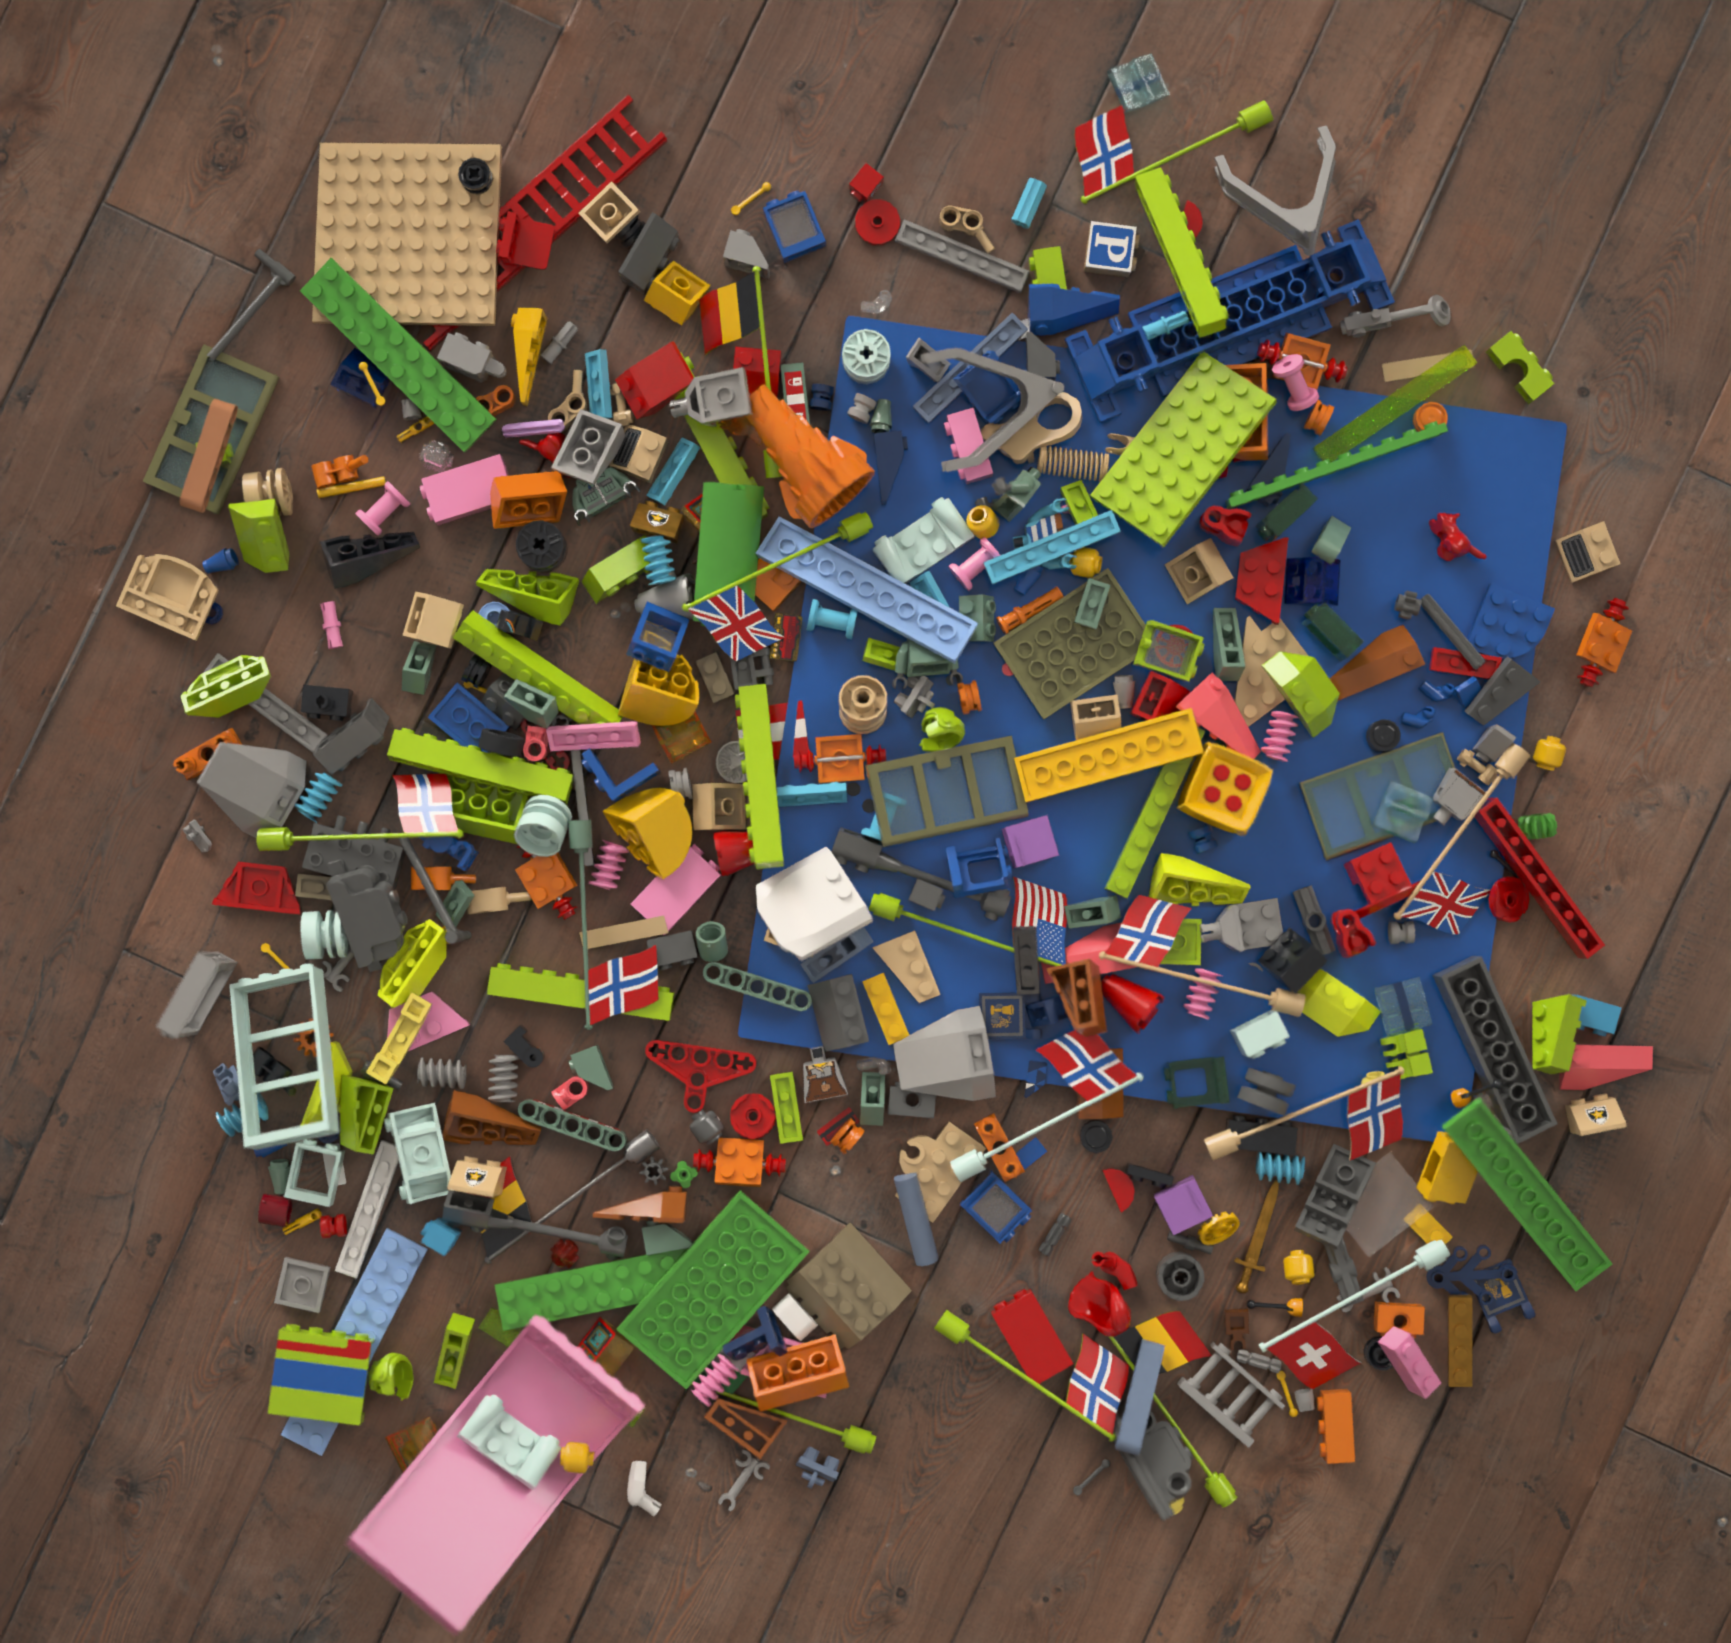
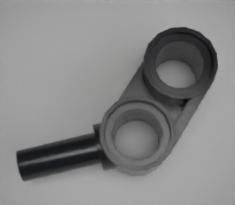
M258 1046L254 1051L255 1075L259 1077L264 1076V1082L288 1078L292 1075L293 1071L289 1067L276 1060L264 1048ZM293 1085L283 1087L289 1096L296 1094V1089Z

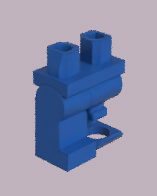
M453 836L418 837L424 841L423 847L438 853L449 854L459 860L457 867L463 871L468 872L479 853L471 843L460 841Z

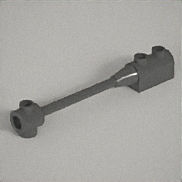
M840 827L831 851L838 863L846 865L847 861L856 863L855 869L868 873L869 869L900 872L954 892L951 881L902 864L901 861L882 852L883 845L881 841ZM1002 889L965 897L979 901L981 910L986 911L984 916L997 921L998 917L1003 918L1011 899V896H1009L1011 891Z
M452 1190L448 1191L443 1208L442 1221H447L450 1227L457 1228L460 1225L470 1226L474 1232H481L484 1229L515 1228L598 1245L600 1252L606 1254V1257L610 1260H616L619 1257L624 1258L628 1235H626L625 1230L621 1227L613 1226L601 1236L542 1225L514 1219L512 1216L493 1209L494 1199Z

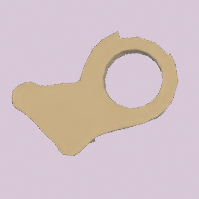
M1062 392L1058 394L1044 408L1052 404H1064L1072 411V417L1067 425L1055 430L1042 427L1038 422L1039 414L1043 410L1041 409L1001 445L998 450L1004 456L1011 458L1016 464H1022L1026 460L1029 464L1034 462L1033 452L1035 449L1065 441L1076 434L1081 427L1083 419L1080 402L1068 393ZM990 423L985 425L981 429L984 441L1003 424Z

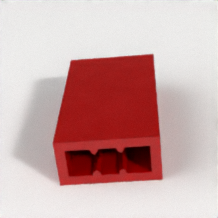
M1024 1288L1013 1295L1014 1299L1007 1303L1003 1300L994 1305L993 1308L995 1310L991 1311V1314L1026 1375L1040 1384L1073 1365V1362L1032 1290L1026 1291Z

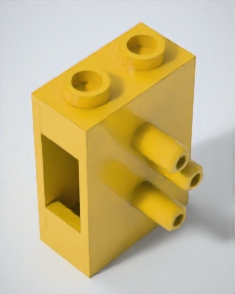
M1438 1131L1416 1188L1423 1195V1198L1430 1202L1445 1201L1449 1204H1466L1478 1171L1447 1132Z

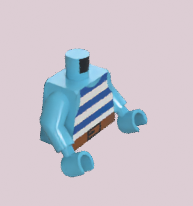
M1056 499L1052 504L1040 508L1028 519V524L1024 527L1025 535L1013 537L1014 550L1062 531L1061 513L1058 512L1068 511L1069 507H1060L1061 501L1066 499ZM1066 554L1041 566L1048 569L1064 567L1075 569L1076 565H1070L1069 561L1071 558L1077 557Z

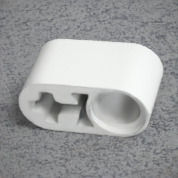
M790 1293L772 1308L779 1319L800 1341L818 1326L816 1321Z

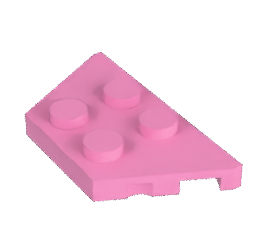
M433 991L420 997L432 1003V1006L408 1051L465 1028L470 1024ZM405 1003L389 1009L387 1038L402 1014L400 1012Z

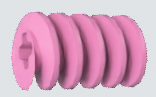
M1274 711L1271 713V716L1276 720H1270L1268 723L1274 729L1266 730V733L1271 738H1264L1263 742L1268 746L1262 747L1261 751L1268 758L1288 762V759L1283 754L1291 752L1285 746L1293 744L1288 739V736L1296 735L1290 728L1298 727V724L1293 719L1299 717L1281 711Z
M602 840L607 844V846H600L599 848L604 852V855H597V858L602 863L594 864V867L599 872L591 873V876L596 881H589L588 884L610 890L611 888L618 887L613 880H618L621 877L615 872L623 870V867L618 862L626 861L621 853H628L629 850L624 846Z
M1195 969V972L1200 976L1198 978L1221 983L1216 977L1222 975L1204 969ZM1193 981L1197 986H1190L1189 990L1194 995H1186L1191 1004H1183V1007L1188 1010L1187 1013L1209 1020L1210 1017L1205 1012L1212 1011L1213 1009L1208 1003H1215L1216 1001L1210 995L1218 994L1219 991L1211 985Z
M721 1354L717 1355L720 1363L711 1362L714 1367L713 1370L705 1368L707 1377L703 1375L698 1376L701 1380L700 1384L692 1382L695 1390L691 1391L708 1407L712 1405L709 1398L717 1400L718 1395L716 1391L723 1393L724 1388L722 1384L730 1386L731 1382L728 1377L736 1379L737 1375L734 1370L739 1371L730 1360Z

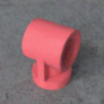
M527 726L523 753L528 760L541 761L547 757L549 753L547 729ZM535 743L541 746V753L538 756H534L531 753V746Z
M574 1076L551 1093L560 1107L566 1110L585 1097L589 1091V1083L578 1076ZM573 1082H580L582 1084L583 1090L580 1094L572 1092L571 1085Z

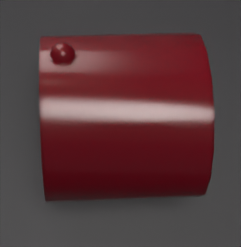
M263 1194L259 1206L258 1222L260 1224L288 1227L292 1214L293 1199Z

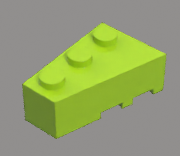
M1567 994L1532 1002L1534 1070L1548 1074L1570 1070L1576 1042H1573L1576 1028L1581 1026L1582 1021H1579L1582 1007L1586 1006L1587 1000Z
M341 1074L340 1145L356 1152L374 1155L394 1088L383 1083Z

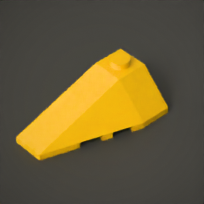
M518 308L517 314H513L511 320V327H514L520 402L523 406L527 407L547 322V317L543 309Z

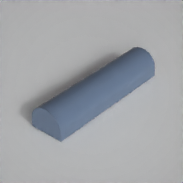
M917 1172L894 1176L915 1263L917 1266L933 1264L938 1260V1253Z

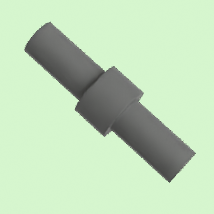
M1171 1231L1168 1233L1167 1240L1184 1245L1183 1248L1191 1251L1196 1249L1210 1255L1212 1253L1213 1245H1205L1198 1241L1196 1237L1190 1235L1186 1237L1180 1234L1173 1235Z

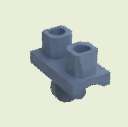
M223 1063L213 1070V1074L216 1077V1082L225 1103L230 1106L234 1100L240 1101L237 1067L232 1065L228 1068Z
M808 1447L796 1463V1466L812 1473L803 1471L801 1476L809 1481L807 1487L810 1489L814 1483L823 1486L825 1480L817 1477V1475L834 1482L839 1474L836 1472L839 1460L832 1456H827L824 1465H820L815 1462L819 1451L812 1447Z

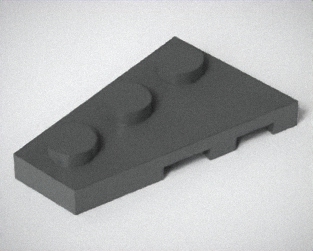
M1507 656L1465 712L1484 726L1541 681Z

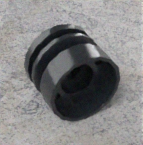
M533 521L526 524L519 531L516 538V551L519 558L531 570L545 573L559 568L564 562L567 555V543L562 533L552 523ZM537 541L545 542L543 550L537 548Z

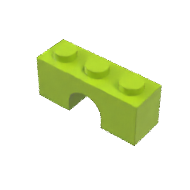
M1510 331L1485 353L1499 370L1508 363H1516L1522 368L1523 378L1514 388L1529 405L1555 383L1552 381L1551 373L1547 369H1542L1537 363L1538 358L1532 351L1528 352L1523 346L1522 338Z

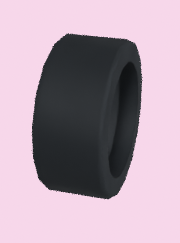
M484 728L482 729L478 746L489 752L520 757L525 739L505 731Z

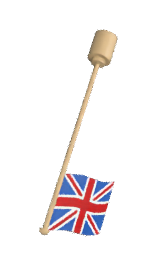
M1514 743L1506 749L1495 764L1497 768L1496 773L1499 776L1400 910L1394 913L1395 919L1400 920L1402 917L1418 920L1450 934H1459L1488 896L1490 889L1474 887L1451 875L1434 872V870L1501 779L1507 780L1509 777L1514 779L1530 757L1524 749Z

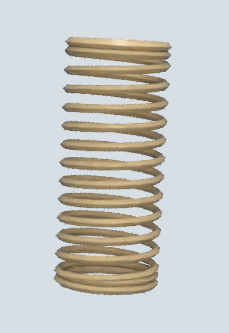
M1051 445L1048 447V451L1047 446L1040 447L1037 470L1042 473L1043 469V474H1045L1049 456L1048 475L1051 473L1054 457L1053 475L1055 476L1060 454L1058 476L1061 475L1064 455V477L1066 476L1069 456V478L1071 477L1074 457V479L1076 478L1079 458V479H1081L1084 459V480L1087 476L1089 460V481L1091 480L1095 458L1094 481L1097 478L1100 459L1099 482L1107 474L1109 454L1105 453L1103 457L1101 452L1098 457L1097 452L1093 456L1092 451L1088 455L1087 450L1083 454L1082 450L1078 453L1077 449H1075L1072 456V449H1069L1067 455V448H1064L1062 454L1061 447L1058 449V453L1056 446L1053 448V452Z

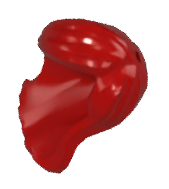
M1091 1271L1072 1290L1068 1302V1310L1074 1318L1089 1322L1101 1334L1108 1337L1117 1336L1129 1328L1131 1310L1119 1290L1111 1282L1096 1278L1094 1272Z

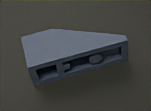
M862 927L817 952L813 957H810L800 965L814 983L874 941L866 929Z

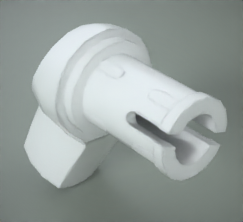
M633 1461L628 1479V1502L631 1506L638 1505L654 1517L662 1504L646 1494L647 1462Z

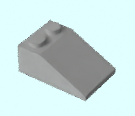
M580 409L551 467L552 470L594 485L615 458L626 435L622 424Z

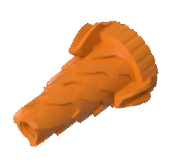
M761 385L758 390L749 396L752 414L746 415L745 418L757 430L762 442L767 447V454L780 468L778 472L784 480L779 482V487L785 506L793 519H802L810 528L817 527L847 506L868 485L875 472L866 462L867 455L864 451L836 436H832L828 440L817 427L813 429L804 417L795 414L783 399L779 401L766 385Z

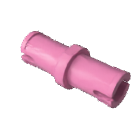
M335 602L321 603L320 606L324 620L322 627L326 630L328 649L343 647L339 629L341 622L337 618Z

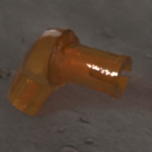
M745 416L718 421V424H721L720 428L728 430L732 435L748 436L758 447L763 443L757 430Z

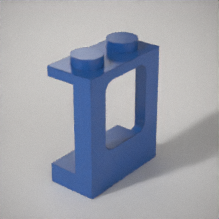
M996 838V846L956 853L955 846L946 847L955 898L1009 888V879H1013L1010 865L1006 866L1005 860H1008L1007 847L1002 846L1000 838ZM992 859L999 861L1002 873L1001 879L977 884L971 883L968 872V865L970 863Z

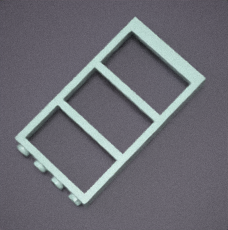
M304 964L300 966V969L279 970L278 974L264 973L260 974L259 978L256 979L242 978L238 980V983L230 984L244 1147L258 1150L339 1133L323 970L314 967L313 964ZM310 980L314 1021L251 1034L248 993ZM315 1029L319 1071L256 1084L252 1043ZM320 1080L324 1121L260 1134L257 1093Z

